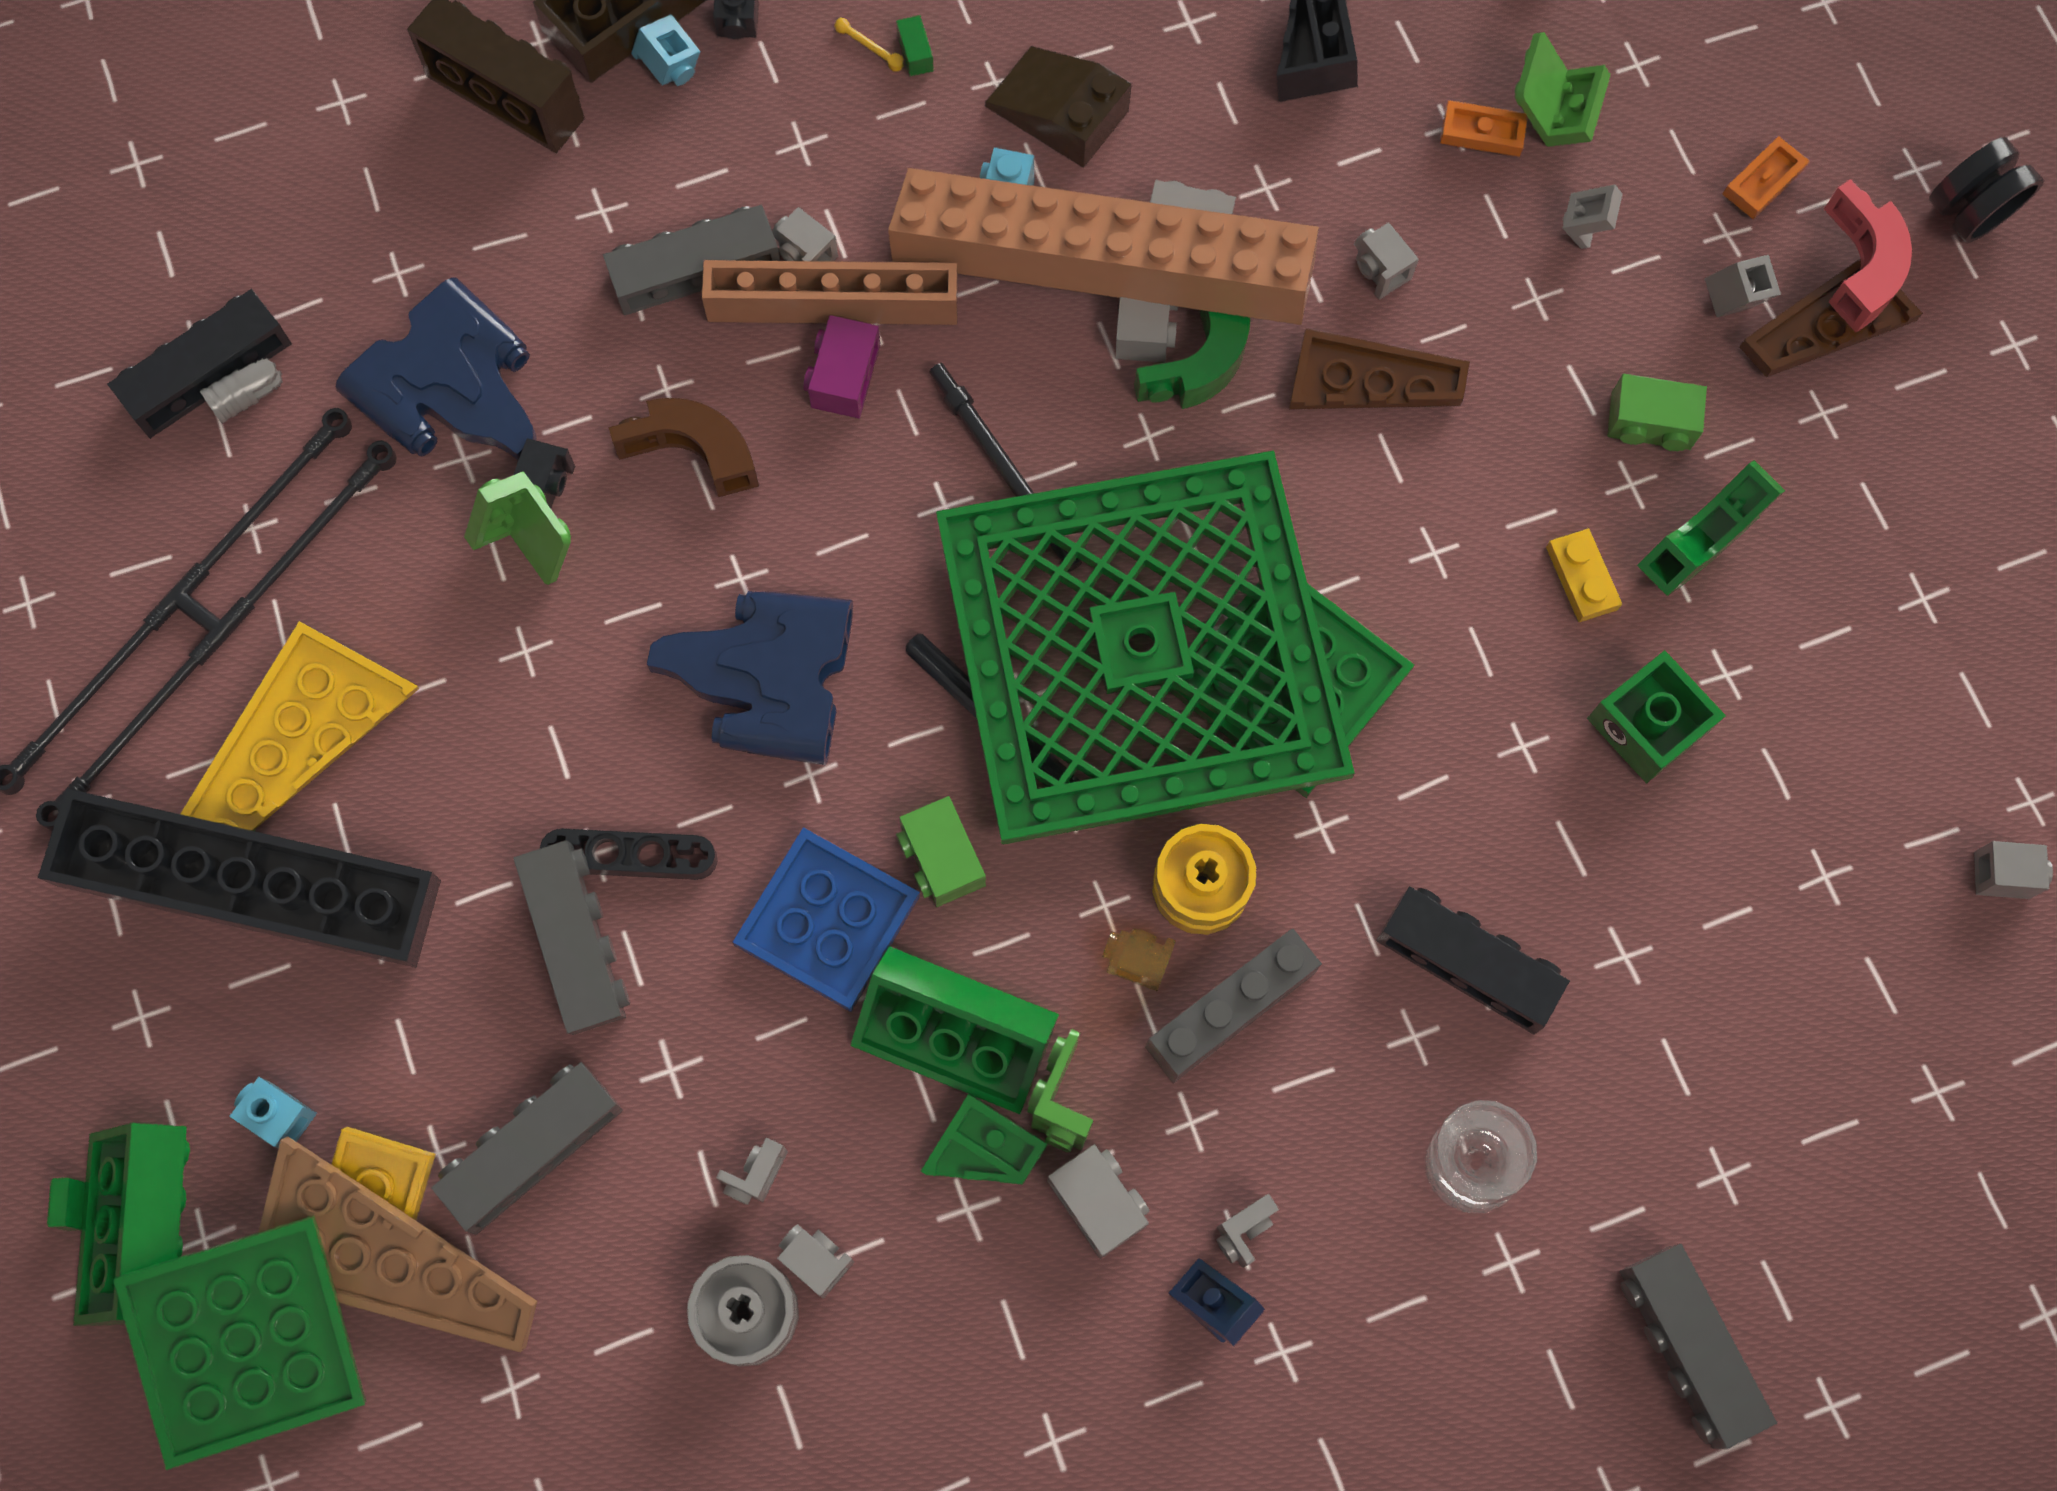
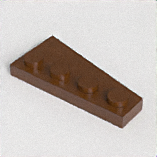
M1306 328L1289 410L1460 406L1464 399L1470 361Z

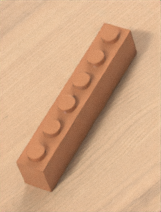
M704 260L702 301L708 322L828 323L829 316L832 315L868 324L957 325V263Z

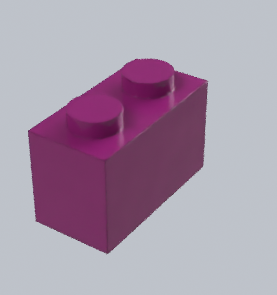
M829 316L826 329H819L817 333L814 353L818 354L815 367L808 366L804 378L803 389L809 393L811 408L860 419L881 346L879 326L837 316Z

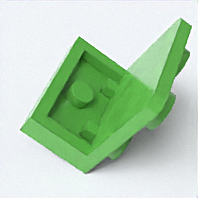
M1544 32L1535 33L1530 48L1525 53L1524 68L1520 81L1515 87V99L1547 147L1592 142L1610 79V73L1605 65L1567 70Z
M524 471L503 480L492 479L483 484L478 489L464 538L473 550H476L510 535L546 585L556 582L571 543V535L566 523L562 519L557 518L547 505L542 490L537 485L532 484Z
M1071 1029L1067 1039L1058 1036L1047 1061L1046 1070L1052 1072L1048 1082L1042 1079L1038 1080L1029 1100L1027 1110L1028 1113L1033 1115L1031 1128L1046 1134L1045 1142L1065 1152H1071L1072 1147L1082 1151L1094 1121L1053 1102L1077 1048L1080 1032Z

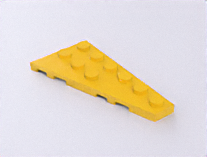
M299 621L180 814L254 831L418 691L419 687Z

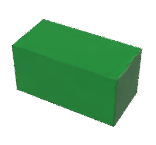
M921 15L896 20L897 36L909 76L933 72V54Z

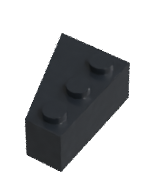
M1291 0L1287 28L1283 38L1281 61L1277 70L1278 102L1358 87V60L1346 0Z

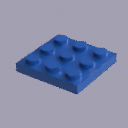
M803 827L732 943L735 947L852 1012L870 982L873 972L889 946L892 945L918 901L920 892Z

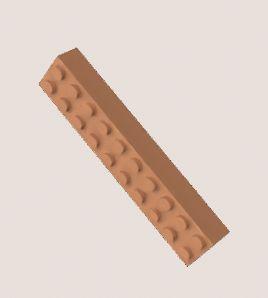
M908 168L888 229L892 262L957 263V274L1117 298L1124 297L1157 304L1302 325L1315 263L1319 231L1317 226Z

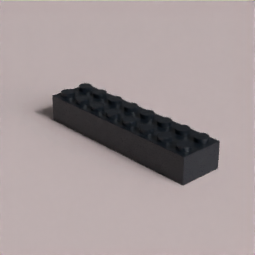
M67 788L37 877L61 888L417 968L441 883V880L430 871Z

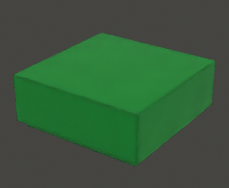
M52 1178V1181H50L47 1217L48 1227L65 1231H80L82 1229L85 1182L72 1178Z

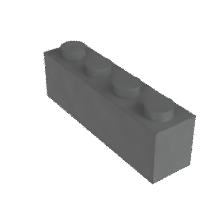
M762 204L752 208L741 207L729 215L714 220H699L691 227L676 232H661L650 240L634 245L623 244L616 247L612 252L603 254L624 316L701 292L704 260L780 261L778 246Z
M566 840L513 857L567 1034L575 1035L626 1018L623 1007L630 1005L629 996L623 980L615 981L610 963L617 961L616 954L609 935L601 937L596 920L603 918V913L596 893L588 894L583 876L590 875L583 850H574L573 845Z
M1292 928L1151 1036L1145 1048L1174 1084L1311 978L1322 963Z
M582 1062L576 1067L568 1065L561 1069L550 1080L552 1087L539 1098L533 1095L524 1100L513 1111L515 1118L501 1129L496 1126L487 1131L477 1140L475 1145L478 1149L464 1160L461 1158L453 1160L439 1172L438 1177L440 1180L431 1189L466 1232L474 1235L480 1233L623 1111L594 1074Z
M1681 1243L1666 1247L1619 1271L1624 1280L1621 1282L1622 1292L1634 1309L1639 1308L1647 1324L1644 1327L1646 1338L1657 1353L1662 1352L1671 1369L1667 1372L1668 1379L1678 1396L1687 1399L1694 1413V1416L1691 1417L1693 1427L1705 1444L1710 1443L1712 1449H1729L1778 1424Z

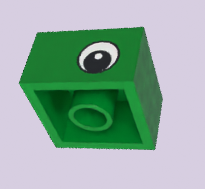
M1664 650L1602 700L1587 719L1647 784L1707 735L1726 715Z

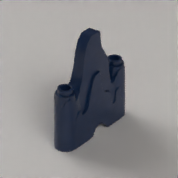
M449 278L442 282L409 312L408 317L411 329L404 339L396 342L376 341L352 362L337 379L336 391L411 454H418L421 457L425 456L437 444L438 439L435 436V429L423 417L427 414L442 422L455 434L468 442L496 446L512 455L518 461L527 438L536 440V433L525 410L509 391L500 373L501 368L516 372L527 363L530 357L527 345L457 278Z
M748 591L746 595H738L735 608L736 620L743 621V624L729 629L666 635L651 644L647 660V666L651 673L677 679L700 698L712 703L748 710L743 713H725L723 718L715 717L712 727V743L720 744V747L724 749L826 766L837 710L833 704L831 692L826 690L823 684L829 676L841 672L845 667L853 619L852 600L768 591Z

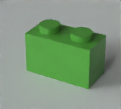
M1622 374L1611 393L1607 437L1620 439L1623 443L1631 445L1642 443L1661 445L1669 451L1691 450L1703 433L1707 386Z
M949 796L900 817L902 831L896 833V837L905 858L914 856L920 869L919 872L914 873V878L923 898L932 896L936 907H940L986 886V875Z

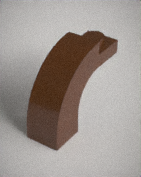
M681 398L649 400L646 403L650 416L645 418H626L618 425L608 427L619 460L663 448H682L695 453L707 464L713 477L718 498L759 487L751 453L742 434L728 418L702 403Z

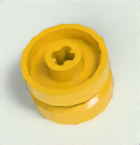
M1197 824L1181 829L1166 842L1154 870L1152 893L1158 910L1171 925L1187 933L1209 935L1224 930L1241 916L1255 888L1256 864L1250 848L1236 833L1222 826ZM1204 876L1208 880L1203 884L1197 880V877Z

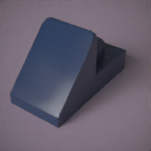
M1200 1258L1196 1260L1168 1293L1217 1340L1222 1343L1227 1341L1232 1346L1237 1344L1265 1311L1257 1299Z

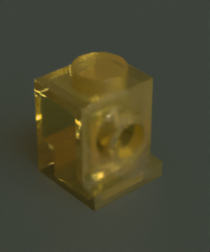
M1132 929L1131 933L1121 930L1120 934L1111 931L1102 957L1110 959L1107 973L1158 991L1176 940L1167 937L1164 946L1156 943V936L1140 929Z

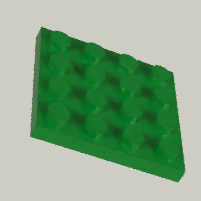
M1258 582L1255 586L1261 589ZM1308 584L1349 747L1409 675L1415 664ZM1247 595L1236 609L1249 616L1258 602ZM1264 607L1256 621L1270 629L1266 608ZM1227 618L1217 631L1232 640L1241 625ZM1248 630L1239 645L1259 656L1268 642ZM1208 640L1197 654L1216 664L1225 650ZM1274 647L1265 661L1280 670ZM1231 655L1222 669L1242 681L1251 666ZM1192 664L1194 670L1193 679L1184 681L1199 689L1208 674ZM1258 671L1248 686L1268 698L1278 683ZM1215 679L1205 694L1225 706L1234 690ZM1174 687L1169 691L1186 705L1191 700L1190 697ZM1284 687L1275 703L1290 711ZM1241 695L1232 711L1252 722L1261 707ZM1199 703L1194 709V712L1211 725L1218 716ZM1268 712L1258 727L1279 739L1288 724ZM1226 720L1218 729L1236 744L1245 733ZM1295 729L1286 742L1297 740ZM1251 736L1243 750L1264 747L1266 745ZM1316 786L1294 790L1307 798Z
M315 1216L116 1276L113 1279L166 1470L363 1406L366 1403Z

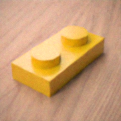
M1589 528L1549 541L1546 549L1579 623L1617 611L1622 606L1621 599Z

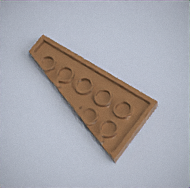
M289 1136L280 1140L259 1232L315 1216L339 1303L520 1353L527 1347L537 1300Z

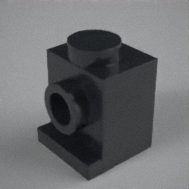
M714 0L713 19L717 37H727L730 39L757 38L759 0Z
M527 438L513 475L524 471L532 484L537 485L542 490L546 503L551 509L555 497H560L565 489L566 473L573 474L575 464L568 449Z

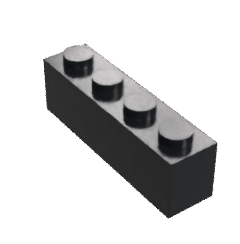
M250 289L244 294L230 299L223 308L211 316L195 322L188 331L173 341L160 345L153 354L135 366L122 370L107 385L134 421L151 439L205 403L206 400L200 390L211 386L212 383L218 382L221 378L232 374L237 369L241 370L252 363H256L257 360L262 358L269 360L292 343L274 316L255 292Z
M1409 886L1398 901L1376 942L1533 1035L1543 1029L1570 982L1569 979L1560 975V968L1548 960L1542 958L1535 960L1520 951L1521 946L1511 938L1500 934L1495 937L1480 928L1481 923L1472 915L1462 911L1455 913L1441 905V899L1431 891L1424 888L1415 890Z

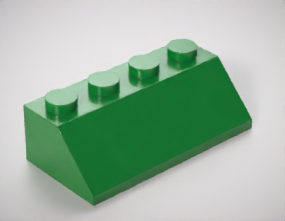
M889 946L872 974L850 1046L1020 1115L1048 1047L1059 1014Z
M129 1123L89 1134L73 1326L125 1324L113 1279L116 1276L181 1257L183 1241L179 1235L180 1215L186 1205L183 1173L190 1154L189 1142L186 1140L187 1126Z

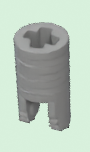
M262 358L241 370L233 371L232 374L224 376L221 380L212 383L211 386L200 390V392L223 424L231 417H235L238 413L249 409L250 406L259 403V399L281 386L280 384L283 383L282 373L276 370L274 362L267 358Z

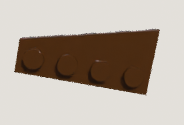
M1858 259L1745 338L1739 348L1767 378L1916 322L1923 313L1899 289L1879 316L1855 333L1828 302L1845 280L1860 271L1861 259Z

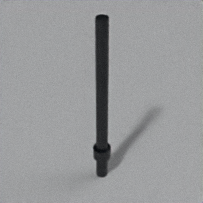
M943 363L934 365L929 373L944 393V402L953 415L961 417L1014 495L1018 497L1034 494L973 407L974 399L967 389L957 384ZM1051 542L1050 546L1062 562L1068 552ZM1076 558L1068 571H1073L1079 567L1082 561Z

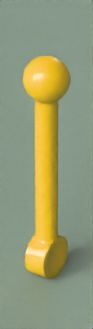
M839 18L836 20L834 28L838 33L848 34L886 60L890 70L897 72L904 67L902 55L898 53L890 54L850 27L847 19Z

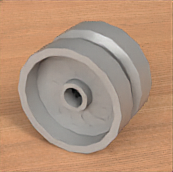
M749 1255L726 1257L709 1266L694 1283L687 1303L688 1326L697 1345L712 1358L740 1367L761 1365L778 1356L793 1339L799 1321L798 1297L790 1280L768 1261ZM743 1303H749L748 1307L754 1311L753 1317L749 1321L743 1318L740 1320L737 1316V1310Z

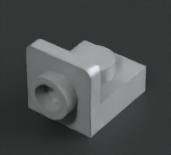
M1616 185L1571 193L1567 212H1565L1563 217V229L1581 249L1590 247L1593 233L1615 229L1623 193Z
M768 1138L765 1139L762 1147L755 1145L744 1165V1171L749 1173L745 1181L720 1169L716 1179L726 1185L723 1194L746 1205L749 1204L751 1198L764 1202L788 1153L787 1149Z
M1270 1194L1260 1198L1216 1227L1222 1235L1216 1241L1231 1264L1238 1261L1243 1268L1255 1261L1240 1235L1246 1233L1251 1240L1274 1225L1269 1216L1277 1212L1279 1208Z

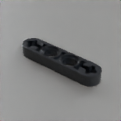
M555 829L547 833L540 844L541 849L567 840L573 845L574 850H584L582 842L587 841L585 857L590 875L698 880L711 875L716 869L718 862L717 853L712 843L705 837L698 835ZM604 842H612L619 847L618 857L610 864H600L595 860V851ZM650 844L659 845L664 850L663 859L659 864L648 867L640 863L639 855L645 846ZM672 845H677L676 851L679 855H693L694 848L699 847L703 855L708 856L707 860H700L696 868H692L688 859L675 858L677 867L670 868L673 861Z

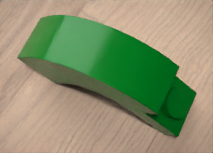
M1201 310L1200 316L1206 336V342L1203 347L1194 355L1183 360L1137 368L1134 384L1137 401L1163 402L1170 399L1173 395H1178L1181 408L1186 409L1199 405L1217 395L1233 379L1243 360L1250 331V317Z
M1755 460L1750 462L1703 509L1679 529L1667 535L1637 566L1666 596H1669L1691 580L1738 539L1785 490Z

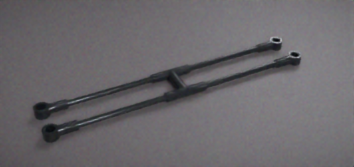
M332 408L326 411L322 417L323 426L303 446L301 455L200 564L195 563L182 579L177 582L158 605L143 619L145 623L42 735L35 742L30 741L9 765L0 766V792L6 795H13L23 788L25 782L24 775L46 752L44 748L153 630L158 631L165 621L179 609L208 631V633L188 654L190 658L90 768L80 778L77 776L67 787V789L87 793L91 789V782L198 665L203 666L216 649L226 641L249 613L255 609L254 604L349 499L356 492H361L379 471L389 470L395 465L397 457L390 444L385 441H376L367 449L368 458L356 470L353 476L347 480L348 485L248 595L245 598L240 597L221 619L190 595L209 576L210 568L312 458L316 459L335 438H342L350 433L352 423L344 410ZM343 419L341 425L331 427L335 420ZM388 452L384 459L376 460V456L379 453ZM12 774V781L8 785L3 786V779L7 775ZM66 789L55 801L44 802L37 809V821L53 831L56 819L48 822V816L54 810L59 812Z

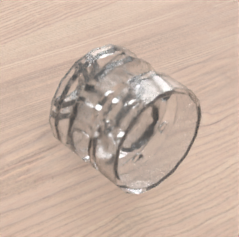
M1476 1100L1459 1106L1444 1120L1432 1136L1425 1153L1426 1175L1433 1191L1447 1205L1465 1213H1487L1502 1207L1531 1179L1537 1163V1142L1529 1124L1514 1109L1496 1101ZM1476 1153L1483 1158L1480 1164L1481 1167L1477 1171L1469 1166L1472 1161L1471 1157Z

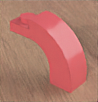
M1850 179L1837 188L1824 210L1849 236L1859 251L1861 259L1860 271L1845 280L1828 302L1856 333L1879 316L1904 284L1911 266L1912 244L1908 227L1892 201L1878 209L1872 203L1869 195Z

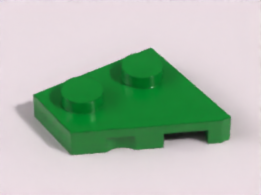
M968 1094L921 1172L931 1176L937 1175L1023 1185L1048 1143L973 1095Z

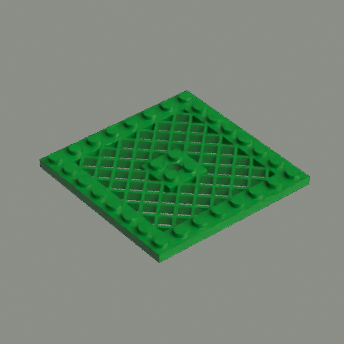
M1274 450L936 511L1002 845L1353 778L1355 772ZM1235 504H1240L1241 509L1237 508V507L1234 506V505H1235ZM1211 509L1204 520L1191 513ZM1219 512L1238 522L1229 536L1211 525ZM1168 517L1161 528L1149 521ZM1178 519L1196 530L1187 544L1168 533ZM1125 525L1119 535L1107 529L1109 527ZM1135 527L1154 537L1145 551L1126 541ZM1245 527L1251 549L1236 541ZM1083 532L1076 543L1065 537V535ZM1093 535L1111 545L1102 559L1084 549ZM1203 535L1222 546L1213 560L1194 549ZM1040 540L1033 551L1021 544ZM1051 542L1068 552L1059 567L1042 557V554ZM1161 542L1179 553L1171 567L1152 557ZM998 548L990 558L988 549ZM1008 550L1026 560L1016 575L999 565ZM1119 550L1137 561L1128 575L1110 565V562ZM1229 551L1248 562L1239 576L1220 565ZM1076 558L1094 568L1085 583L1067 573ZM1187 558L1205 569L1197 583L1178 573ZM1034 566L1052 576L1042 591L1024 580ZM1144 566L1163 577L1154 591L1135 581ZM1255 567L1261 589L1246 581ZM993 574L1009 584L999 598ZM1102 574L1120 584L1111 599L1093 589V586ZM1213 574L1231 585L1223 599L1204 589V586ZM1059 582L1078 592L1068 607L1050 597ZM1170 582L1189 593L1180 607L1176 592L1162 594ZM1017 589L1034 599V602L1024 615L1007 605ZM1128 590L1141 597L1120 602ZM1239 590L1258 602L1249 616L1230 605V602ZM1085 598L1098 605L1089 607L1091 622L1076 613V610ZM1196 598L1215 609L1206 624L1187 613ZM1042 606L1060 616L1050 631L1033 621V618ZM1264 607L1266 608L1270 629L1256 621ZM1222 614L1241 625L1232 640L1213 629ZM1002 615L1017 624L1007 639ZM1068 621L1086 632L1076 648L1058 637ZM1183 624L1199 633L1189 648ZM1025 630L1043 640L1033 656L1015 645ZM1248 630L1268 642L1259 656L1239 645ZM1136 634H1145L1152 639L1154 646L1147 652H1137L1130 647L1129 639ZM1206 638L1225 650L1216 664L1211 663L1196 653ZM1093 639H1095L1099 662L1084 653ZM1051 646L1069 656L1059 672L1041 662V659ZM1274 647L1280 670L1265 661ZM1010 655L1026 664L1016 680ZM1231 655L1251 666L1242 681L1222 669ZM1077 662L1095 673L1085 689L1067 678ZM1192 664L1208 674L1199 689L1184 681L1193 679L1194 670ZM1034 670L1052 681L1041 697L1023 686ZM1258 671L1278 683L1268 698L1248 686ZM1102 679L1104 680L1106 694L1120 692L1112 705L1092 694ZM1215 679L1234 690L1225 706L1205 694ZM1163 684L1155 697L1140 689ZM1059 687L1078 697L1068 713H1065L1049 702ZM1172 687L1191 698L1181 714L1162 702ZM1284 687L1290 711L1275 703ZM1018 695L1034 705V708L1024 722ZM1129 695L1148 706L1138 722L1119 711ZM1241 695L1261 707L1252 722L1232 711ZM1085 703L1104 714L1094 730L1075 719ZM1198 703L1218 715L1208 731L1188 719ZM1042 711L1061 722L1051 738L1032 728V725ZM1155 711L1175 723L1164 739L1145 727ZM1268 712L1288 724L1279 739L1258 727ZM1111 720L1131 731L1121 747L1102 736ZM1224 720L1245 732L1235 747L1215 736ZM1068 728L1087 739L1077 755L1057 744ZM1181 728L1201 740L1191 756L1171 744ZM1295 729L1297 740L1286 742ZM1138 736L1157 748L1147 764L1128 753V750ZM1251 736L1266 745L1264 747L1243 750ZM1027 737L1043 747L1033 763ZM1094 745L1099 746L1114 756L1103 772L1084 761ZM1207 745L1222 753L1221 755L1199 759ZM1051 752L1070 764L1059 781L1040 769ZM1164 753L1179 761V763L1155 767ZM1121 761L1136 770L1112 775ZM1077 769L1092 778L1068 783ZM1035 778L1048 787L1037 789Z

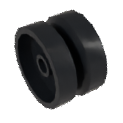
M2000 137L1973 153L1950 172L1929 196V201L1942 216L1958 213L1953 222V229L1965 243H1972L1997 228L2022 208L2044 184V179L2031 165L2015 167L2020 152L2007 137Z

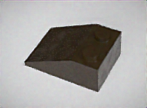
M1031 46L986 100L985 107L1084 168L1129 112L1132 83L1097 62Z

